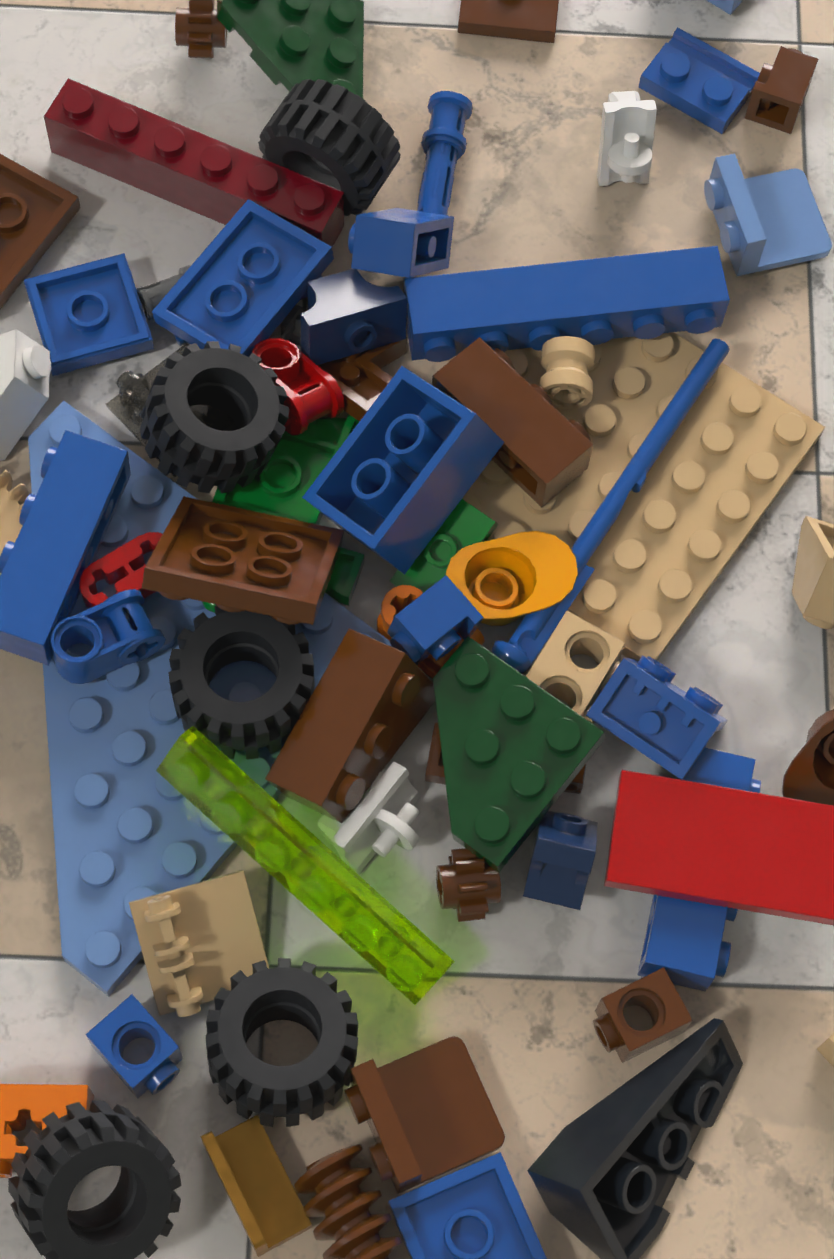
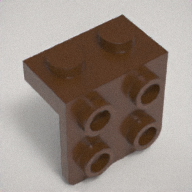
M448 1037L377 1068L374 1059L351 1068L350 1078L352 1087L344 1090L346 1099L357 1124L367 1121L376 1144L368 1147L375 1169L382 1182L391 1178L397 1194L502 1147L505 1134L463 1040L459 1037Z

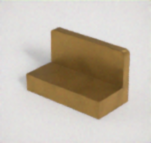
M258 1115L216 1137L212 1131L200 1136L206 1152L258 1257L312 1228V1223L309 1217L306 1216L303 1205L263 1125H260Z

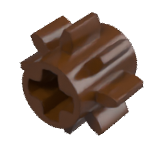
M189 0V8H176V46H189V58L212 59L214 58V48H226L227 29L216 18L215 0Z
M466 848L452 849L451 856L448 857L449 864L437 865L436 885L441 909H456L458 922L485 919V913L489 912L488 904L500 903L501 901L500 874L486 864L484 858H478Z

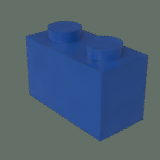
M403 208L356 215V222L352 225L348 237V248L352 254L351 268L406 278L449 268L454 216Z

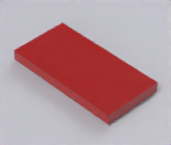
M621 770L618 780L604 886L834 926V806Z

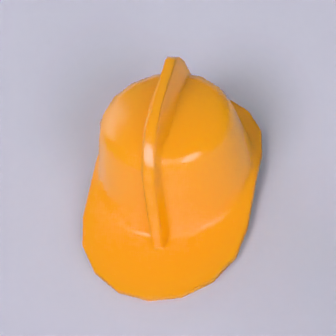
M529 531L478 542L462 548L451 558L445 575L448 576L484 617L481 623L489 626H504L517 621L522 615L541 611L560 603L573 590L578 571L576 557L568 544L555 535L540 531Z

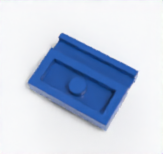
M677 27L672 39L664 44L642 73L639 88L723 134L746 103L760 73Z

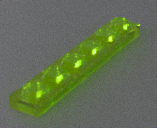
M191 726L179 736L156 771L416 1005L455 961L194 726Z

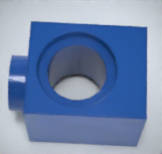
M133 994L85 1034L91 1046L137 1099L147 1090L152 1095L157 1094L169 1085L180 1072V1069L176 1066L183 1059L179 1046ZM137 1038L151 1040L155 1044V1050L148 1061L134 1065L123 1059L124 1049L129 1042Z

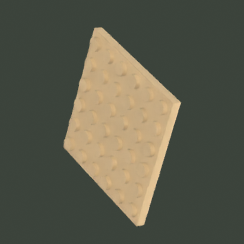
M675 332L663 333L652 339H638L634 336L611 339L603 344L593 345L595 348L594 366L588 372L593 381L591 402L586 406L575 409L556 408L567 420L573 419L580 423L589 434L590 440L594 445L588 469L541 508L491 460L462 498L498 523L487 541L519 532L540 531L555 535L568 544L571 549L704 351ZM524 348L504 352L512 361L515 371L530 385L534 383L540 386V379L546 373V370L541 365L542 351ZM721 363L647 473L642 489L638 493L632 490L629 492L615 523L586 564L595 570L567 611L625 642L622 655L639 661L642 655L658 661L819 440L825 426L726 364Z

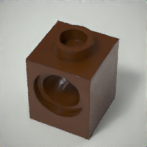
M663 967L601 998L595 1009L598 1018L593 1020V1025L606 1051L610 1053L616 1050L621 1062L624 1063L684 1033L693 1020ZM628 1006L644 1008L652 1018V1028L646 1031H638L631 1028L624 1019L623 1009Z

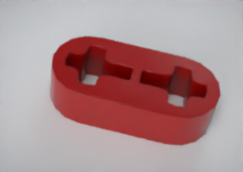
M147 532L139 535L91 563L80 577L79 588L85 606L89 609L108 599L103 592L97 593L96 583L103 579L109 585L114 584L116 594L125 590L136 589L141 592L145 599L156 591L142 589L144 568L146 566L143 555L150 551L153 553L163 534Z

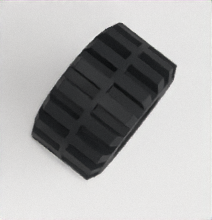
M311 79L302 80L301 83H296L262 130L259 136L260 141L258 142L259 149L263 153V159L344 192V216H349L350 214L359 215L364 210H367L399 162L401 156L399 153V141L393 135L395 133L394 130L375 108L357 94L355 95L347 88L338 84L333 85L328 81L320 79L316 82Z
M207 341L204 349H200L194 343L185 346L182 355L174 352L167 358L165 366L160 367L143 407L141 415L143 422L140 432L141 438L148 440L145 450L149 458L158 457L160 463L157 468L165 476L170 472L177 475L176 484L185 488L191 482L198 485V492L210 494L213 486H218L222 494L233 492L237 483L242 488L252 483L256 474L260 476L266 468L286 429L284 425L289 417V407L283 405L287 398L284 386H275L274 384L278 376L273 369L268 368L264 370L260 366L262 359L253 352L250 357L241 354L242 347L230 343L228 349L220 348L219 341ZM209 405L216 407L233 419L238 430L220 431L210 428L196 418L190 406Z
M215 606L216 616L208 618L202 612L193 619L195 631L192 632L184 628L177 637L179 649L172 648L169 659L171 671L168 674L177 717L182 719L183 729L190 738L198 735L200 746L209 752L217 745L221 748L222 757L234 759L236 750L246 752V760L259 758L258 749L267 746L270 754H273L282 749L281 738L284 736L289 737L315 690L313 654L309 653V642L303 632L296 634L295 624L281 623L269 615L246 610L242 612H228ZM237 661L260 663L271 670L276 676L275 683L264 695L246 702L224 699L209 687L212 678L221 668Z
M278 958V967L269 969L265 960L252 964V975L247 977L240 970L230 977L231 990L229 991L221 987L214 997L215 1010H209L206 1020L207 1034L205 1036L207 1060L212 1083H218L219 1096L227 1105L233 1100L236 1102L237 1114L248 1120L253 1112L260 1114V1125L273 1127L274 1117H286V1127L299 1125L300 1114L306 1112L313 1121L323 1115L326 1102L334 1107L342 1098L343 1086L350 1085L351 1068L354 1067L357 1057V1013H351L352 1000L347 991L343 990L337 993V979L328 972L321 978L317 977L316 965L304 961L301 969L291 968V958ZM275 1020H289L306 1027L314 1035L318 1045L312 1054L299 1063L288 1066H275L255 1057L248 1049L246 1043L252 1033L260 1026Z
M92 1100L90 1109L85 1110L80 1102L66 1105L67 1115L58 1118L54 1112L43 1118L42 1120L47 1127L39 1134L31 1129L23 1141L28 1150L25 1154L16 1152L11 1164L18 1176L8 1178V1192L14 1199V1202L11 1203L14 1215L40 1255H44L46 1259H134L144 1252L149 1258L158 1249L154 1243L158 1235L160 1234L165 1237L169 1235L174 1224L169 1220L168 1215L169 1213L179 1212L181 1198L174 1191L182 1186L180 1173L173 1166L175 1160L169 1150L138 1116L135 1117L129 1109L119 1104L112 1110L105 1101ZM121 1166L118 1183L103 1202L86 1210H67L74 1188L86 1175L102 1167Z

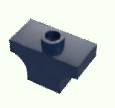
M350 269L308 281V311L301 313V352L316 365H320L405 340L407 297L399 286L381 287L367 282L357 269Z
M548 811L538 825L523 897L580 910L596 854L598 822L586 820L572 814Z

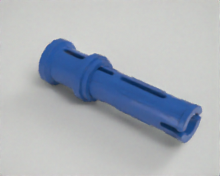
M440 91L434 93L429 98L428 111L431 114L429 130L424 132L421 141L422 148L426 154V162L417 211L441 215L448 214L457 160L465 153L467 146L466 138L463 136L465 121L470 118L473 110L472 102L460 93Z

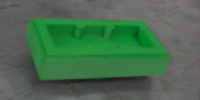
M461 499L405 575L396 570L389 582L396 587L411 585L424 593L445 576L451 558L459 550L478 542L487 541L498 523Z

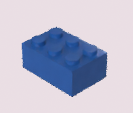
M401 366L302 498L334 524L405 575L504 444V441L476 413Z

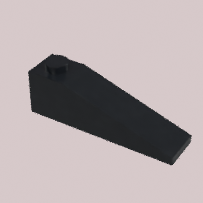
M712 1019L564 1127L527 1170L550 1214L600 1259H639L662 1231L670 1214L662 1207L677 1177L687 1180L695 1163L688 1157L689 1152L701 1128H709L714 1125L743 1065L724 1020Z

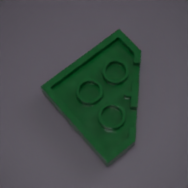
M217 0L216 18L229 33L234 30L238 32L252 48L249 56L275 85L282 83L290 91L296 83H301L302 80L311 79L316 82L320 79L328 81L333 85L338 84L363 98L364 1Z
M467 636L433 678L451 833L455 841L478 858H484L486 864L500 873L603 743L605 734L594 724Z

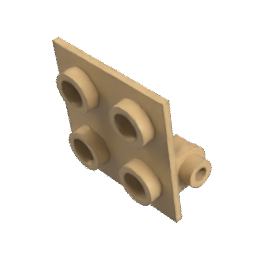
M244 870L129 902L159 1016L177 1011L178 1017L194 1015L201 1011L200 1004L214 1000L221 987L230 991V977L240 970L248 977L253 974L252 964L265 960L269 969Z

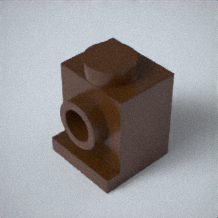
M781 46L774 65L764 63L751 94L745 119L791 134L808 92L818 58L803 54L796 49Z

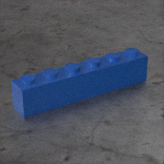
M718 246L405 278L404 294L407 297L406 327L412 361L427 359L431 362H442L449 360L461 353L479 337L492 349L497 348L505 352L507 350L524 348L542 351V346L547 340L561 336L578 337L587 340L592 345H599L616 338L635 336L638 339H652L663 333L680 331L701 334L722 326L730 302Z

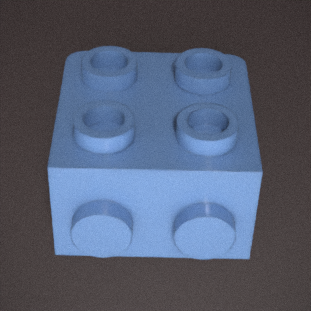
M735 153L715 157L710 178L704 183V194L706 203L715 216L720 230L722 247L730 257L736 277L828 256L832 242L806 175L802 170L794 168L744 179Z

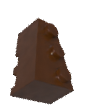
M349 628L265 779L286 797L343 823L350 812L358 805L379 773L382 772L435 702L434 684L405 652Z

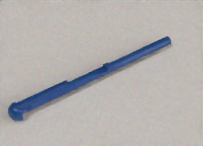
M716 338L712 339L572 546L571 551L576 557L578 571L573 590L560 603L541 611L526 614L508 642L498 640L493 644L491 652L521 674L531 667L532 662L595 570L586 564L615 523L629 492L632 490L638 493L642 489L647 473L729 353L730 348L724 341Z

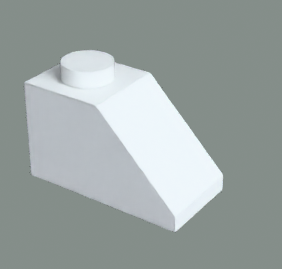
M17 329L0 334V461L6 459L49 399L50 351Z

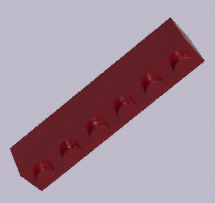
M69 78L44 115L52 153L226 225L244 203L250 199L331 247L335 244L344 227V192Z

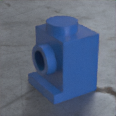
M445 575L396 614L387 633L391 637V647L405 652L418 665L429 655H432L436 661L440 660L462 638L465 640L467 636H472L484 617L448 576Z

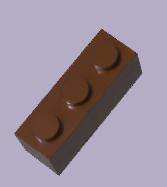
M480 337L432 376V385L476 413L504 441V444L492 458V461L541 508L588 469L594 444L591 442L585 428L573 419L567 420L553 407L552 401L544 389L534 383L530 385L515 371L512 361L503 351L497 348L492 349Z

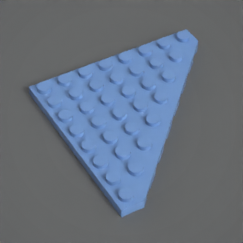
M65 401L28 437L31 491L35 495H37L44 479L41 477L44 457L51 446L58 448L65 430L128 451L131 476L94 562L139 535L147 532L163 534L183 496L197 499ZM151 551L143 555L145 565L152 555ZM104 579L96 583L97 593L103 592L108 598L116 594L114 584L109 585ZM81 592L70 617L88 609L85 606ZM159 592L146 597L142 606L153 628L160 629L166 639L162 648L152 656L136 663L127 664L85 684H74L63 679L57 671L54 655L49 666L43 664L62 957L66 963L108 997L143 957L129 902L208 880L282 793L265 779L281 750L270 754L266 746L258 749L259 758L246 760L245 751L236 750L234 759L225 758L221 755L220 746L215 745L212 751L209 752L200 746L198 735L190 738L183 729L182 719H178L169 683L168 672L171 671L169 662L172 648L179 649L177 637L184 628L192 632L195 631L193 622L195 617L202 612L208 618L216 616V614L207 610L203 606L202 601L194 599L172 600L162 596ZM326 593L324 594L314 624H295L296 634L304 633L309 642V653L313 654L315 688L349 628L391 646L387 638ZM79 643L69 647L65 653L73 657H81L88 654L92 647ZM237 661L221 668L212 678L209 687L224 699L246 702L264 695L275 683L276 676L271 670L260 663ZM285 736L281 738L282 747L288 739Z

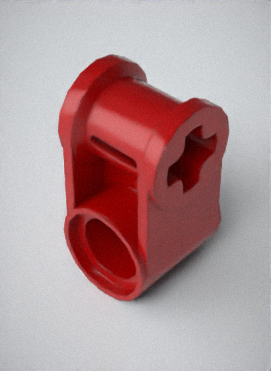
M270 338L255 345L252 352L262 359L260 366L264 370L272 368L278 376L274 385L284 386L287 398L283 405L289 407V417L284 425L286 432L293 436H298L307 430L308 424L324 416L334 418L343 412L345 406L344 397L337 381L331 374L323 371L304 355L294 343L281 338Z

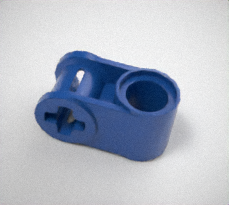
M130 589L119 592L106 599L103 603L74 616L67 617L56 625L52 631L51 644L57 671L63 679L74 684L89 683L127 664L142 661L162 648L166 639L162 631L154 629L142 607L145 599L139 590ZM79 643L92 647L88 654L81 657H73L65 653L69 647Z

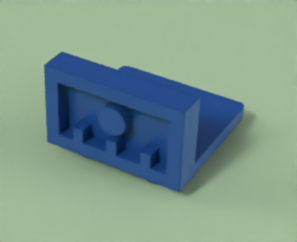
M642 655L639 661L623 658L586 716L683 780L714 733L722 730L728 721L718 714L723 704L697 687H690L687 692L683 691L671 683L676 673L650 656Z

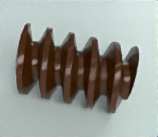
M361 1144L349 1146L315 1161L306 1167L307 1171L294 1184L297 1194H316L303 1207L306 1216L312 1218L326 1217L313 1230L315 1239L319 1241L335 1240L323 1253V1259H389L388 1255L402 1243L400 1237H380L379 1231L392 1219L390 1213L371 1214L369 1208L382 1194L380 1190L361 1191L359 1185L372 1173L371 1167H351L350 1162L363 1150Z

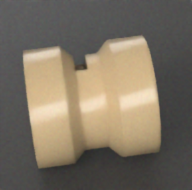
M561 336L547 340L542 346L541 365L546 370V373L540 379V387L549 395L555 408H580L586 406L592 400L593 381L588 372L594 366L595 348L585 339Z

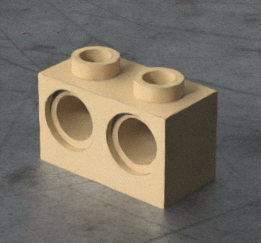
M566 611L526 677L555 698L565 701L572 710L594 724L595 721L587 717L586 714L619 666L625 642ZM585 654L592 657L598 666L592 669H583L575 665L571 657Z

